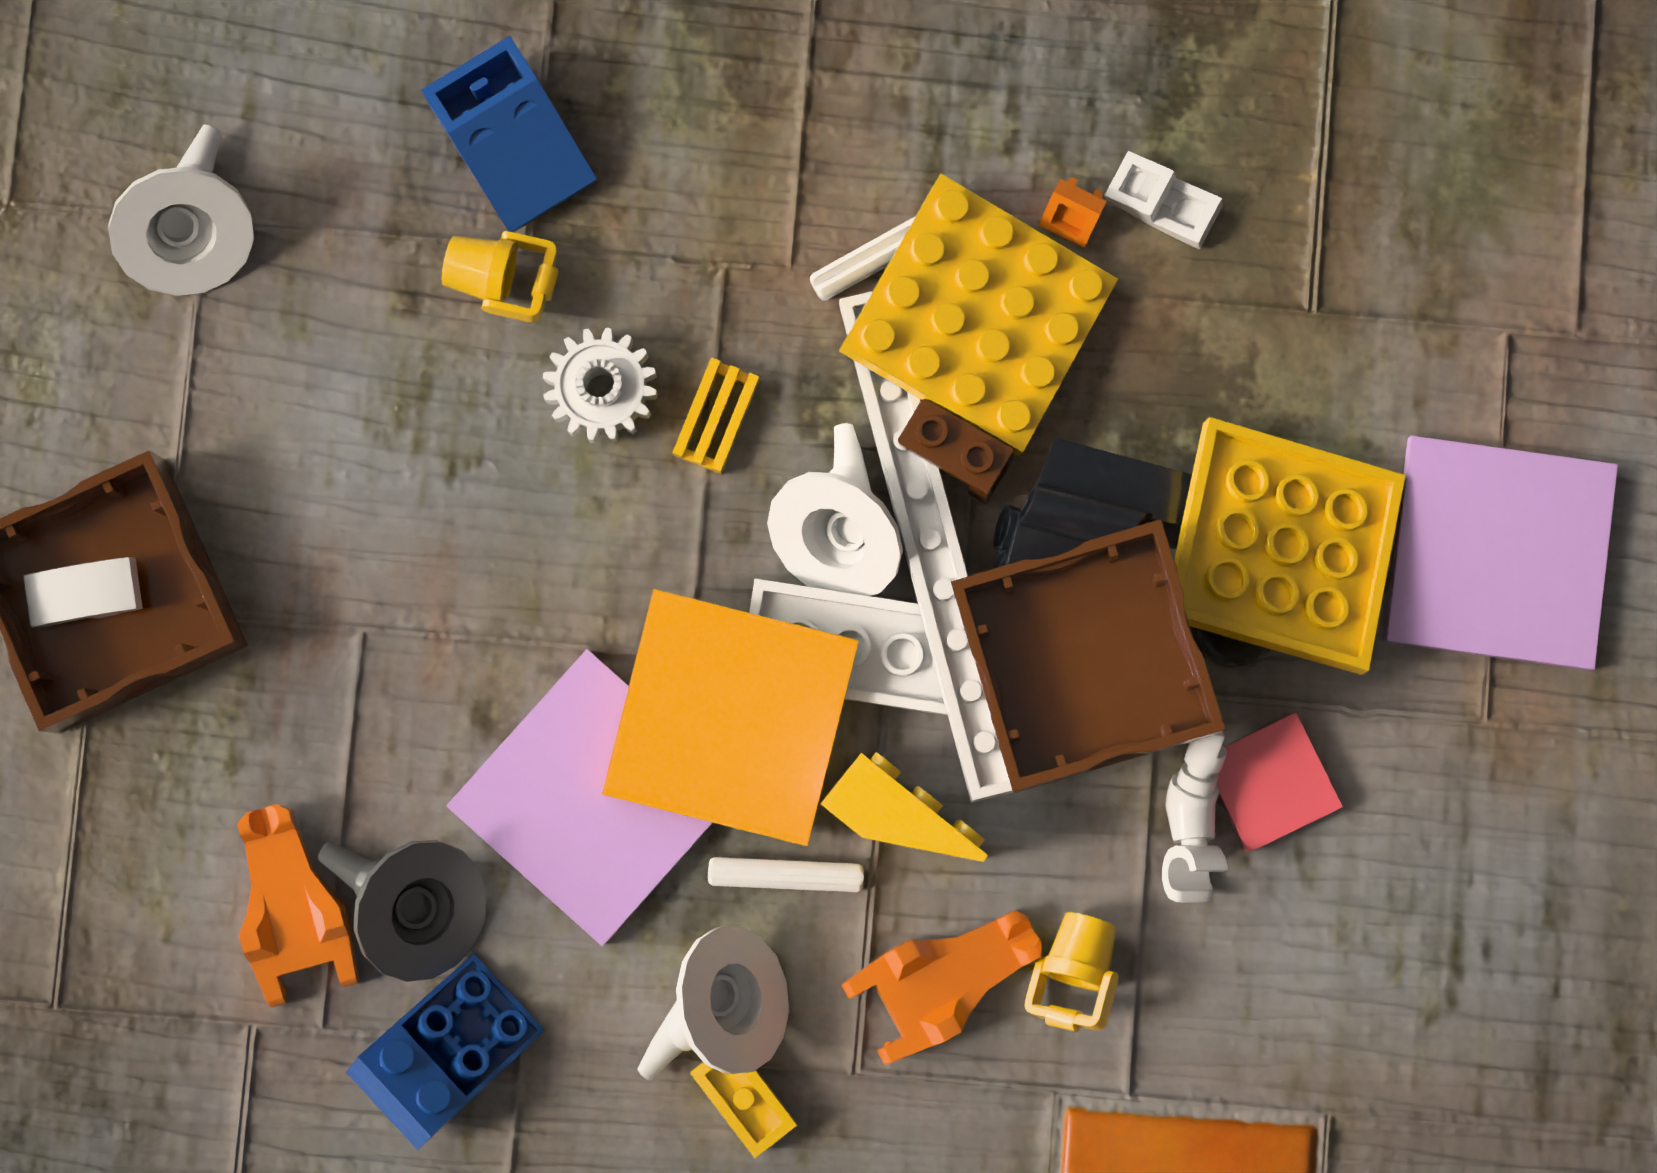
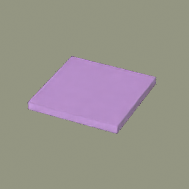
M1410 436L1407 439L1403 472L1405 480L1398 513L1383 642L1580 670H1595L1618 464Z
M586 649L446 807L596 942L604 946L713 822L602 795L629 686Z

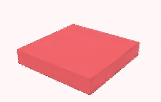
M1296 712L1224 746L1227 755L1221 771L1217 773L1219 776L1216 783L1219 789L1218 797L1246 853L1256 850L1343 807Z

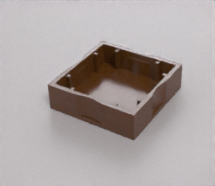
M148 450L80 481L68 492L51 501L31 507H23L0 518V631L6 644L9 664L39 731L50 733L62 732L248 646L165 459ZM125 557L136 558L143 609L103 618H84L48 627L30 626L24 575Z
M1161 519L1086 541L1082 545L1057 556L1044 559L1022 560L951 581L1013 793L1217 735L1226 730L1203 654L1198 649L1184 609V592Z

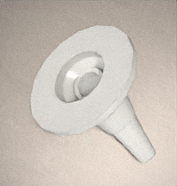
M212 125L202 126L177 168L159 169L134 181L115 202L108 225L112 254L127 276L149 290L174 296L205 293L228 282L247 261L254 241L251 210L235 187L213 173L223 133Z
M848 423L838 424L834 427L833 469L829 473L808 472L788 480L771 501L767 525L772 546L787 570L807 587L872 596L881 593L898 573L903 548L898 525L885 504L871 491L863 454L853 425Z
M741 926L714 928L695 940L682 961L676 988L677 1000L653 1037L638 1067V1071L645 1079L653 1081L682 1051H690L692 1049L707 1066L726 1075L754 1072L772 1059L784 1038L789 1014L787 981L778 958L761 936Z

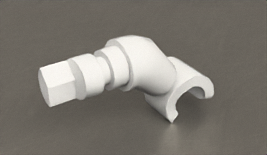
M1223 733L1190 742L1184 758L1185 763L1182 764L1180 772L1172 775L1169 783L1165 806L1173 842L1181 843V846H1174L1168 849L1162 866V881L1168 898L1176 902H1209L1213 892L1209 872L1228 870L1227 860L1219 846L1208 845L1207 841L1215 839V806L1219 795V789L1216 785L1219 777L1217 773L1221 771L1227 755V751L1222 745L1225 737Z

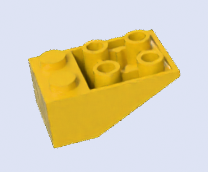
M877 752L871 759H868L861 753L821 802L825 809L861 838L982 862L988 857L979 848L985 841L983 837L961 820H957L951 826L937 813L943 805L919 786L915 787L910 793L895 780L901 771Z

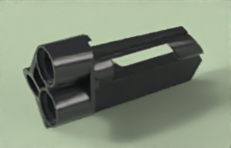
M1055 438L1036 484L1028 494L1022 507L1005 505L1000 512L994 532V548L999 550V554L992 569L1022 560L1044 559L1057 556L1082 545L1086 541L1160 519L1166 537L1178 540L1192 474Z

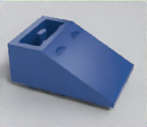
M508 36L421 89L433 113L509 232H516L597 182V178L511 36Z
M473 953L363 1051L346 1073L407 1140L419 1150L530 1046L545 1029Z

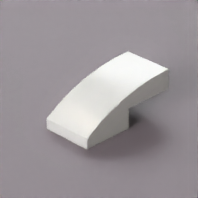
M1130 151L1127 152L1105 193V199L1117 207L1197 249H1200L1223 207L1222 198L1177 179L1173 170Z
M135 557L91 562L24 575L31 627H48L84 618H103L143 609Z

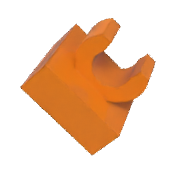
M1074 177L1069 178L1067 181L1060 179L1038 226L1084 248L1107 201L1102 199V191L1097 188L1091 194L1077 187L1078 179Z

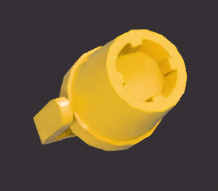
M504 231L499 240L453 236L445 253L441 278L442 285L483 300L481 309L487 313L530 323L536 322L542 315L545 301H551L559 270L555 267L557 261L556 246L549 240ZM518 248L545 254L543 264L538 267L531 293L533 300L530 308L506 303L515 276Z
M1072 912L1065 913L1049 955L1046 957L1041 956L1036 960L1024 1006L1027 1012L1038 1018L1045 1019L1046 1024L1052 1027L1078 1032L1081 1028L1094 1031L1102 1030L1108 1022L1118 985V973L1110 971L1116 927L1109 922L1088 915ZM1048 977L1074 987L1099 992L1093 1016L1083 1015L1079 1010L1056 1005L1042 1006L1041 1001Z

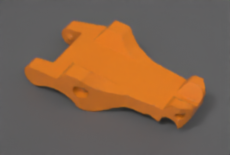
M274 804L246 812L237 823V826L245 844L251 890L246 917L239 932V939L243 954L253 969L268 1005L273 1008L288 1004V994L281 975L330 961L334 962L339 982L343 988L359 984V965L352 940L347 905L314 870L303 842L301 831L296 825L294 810L283 805Z
M1015 910L1009 911L996 920L955 938L903 941L849 977L841 986L848 999L856 995L860 996L865 990L873 986L875 987L901 1037L893 1041L886 1042L884 1046L877 1050L881 1060L886 1065L941 1044L961 1033L969 1015L989 989L1022 966L1041 957L1042 942L1032 929L1026 915Z

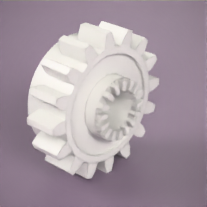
M588 328L583 330L584 342L579 345L569 337L564 339L566 348L569 351L565 356L551 353L550 359L558 368L556 372H544L543 379L546 383L555 386V389L548 391L543 396L547 404H560L553 412L552 417L557 423L569 418L571 421L567 431L571 436L575 437L583 429L587 431V438L590 443L595 444L599 434H607L611 442L614 443L618 439L617 431L625 428L633 435L637 432L633 421L638 416L649 419L651 416L650 411L644 405L645 400L657 399L658 393L656 389L647 386L646 382L657 378L655 368H641V365L649 357L644 348L634 353L630 352L633 345L631 336L625 335L619 343L614 342L611 328H605L602 338L595 340ZM607 375L613 378V389L604 397L596 398L587 393L588 384L594 377Z

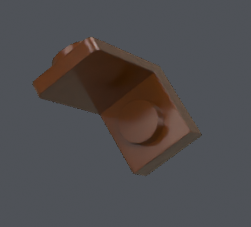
M927 399L920 401L898 438V443L901 447L969 485V495L986 505L1013 461L1014 449Z

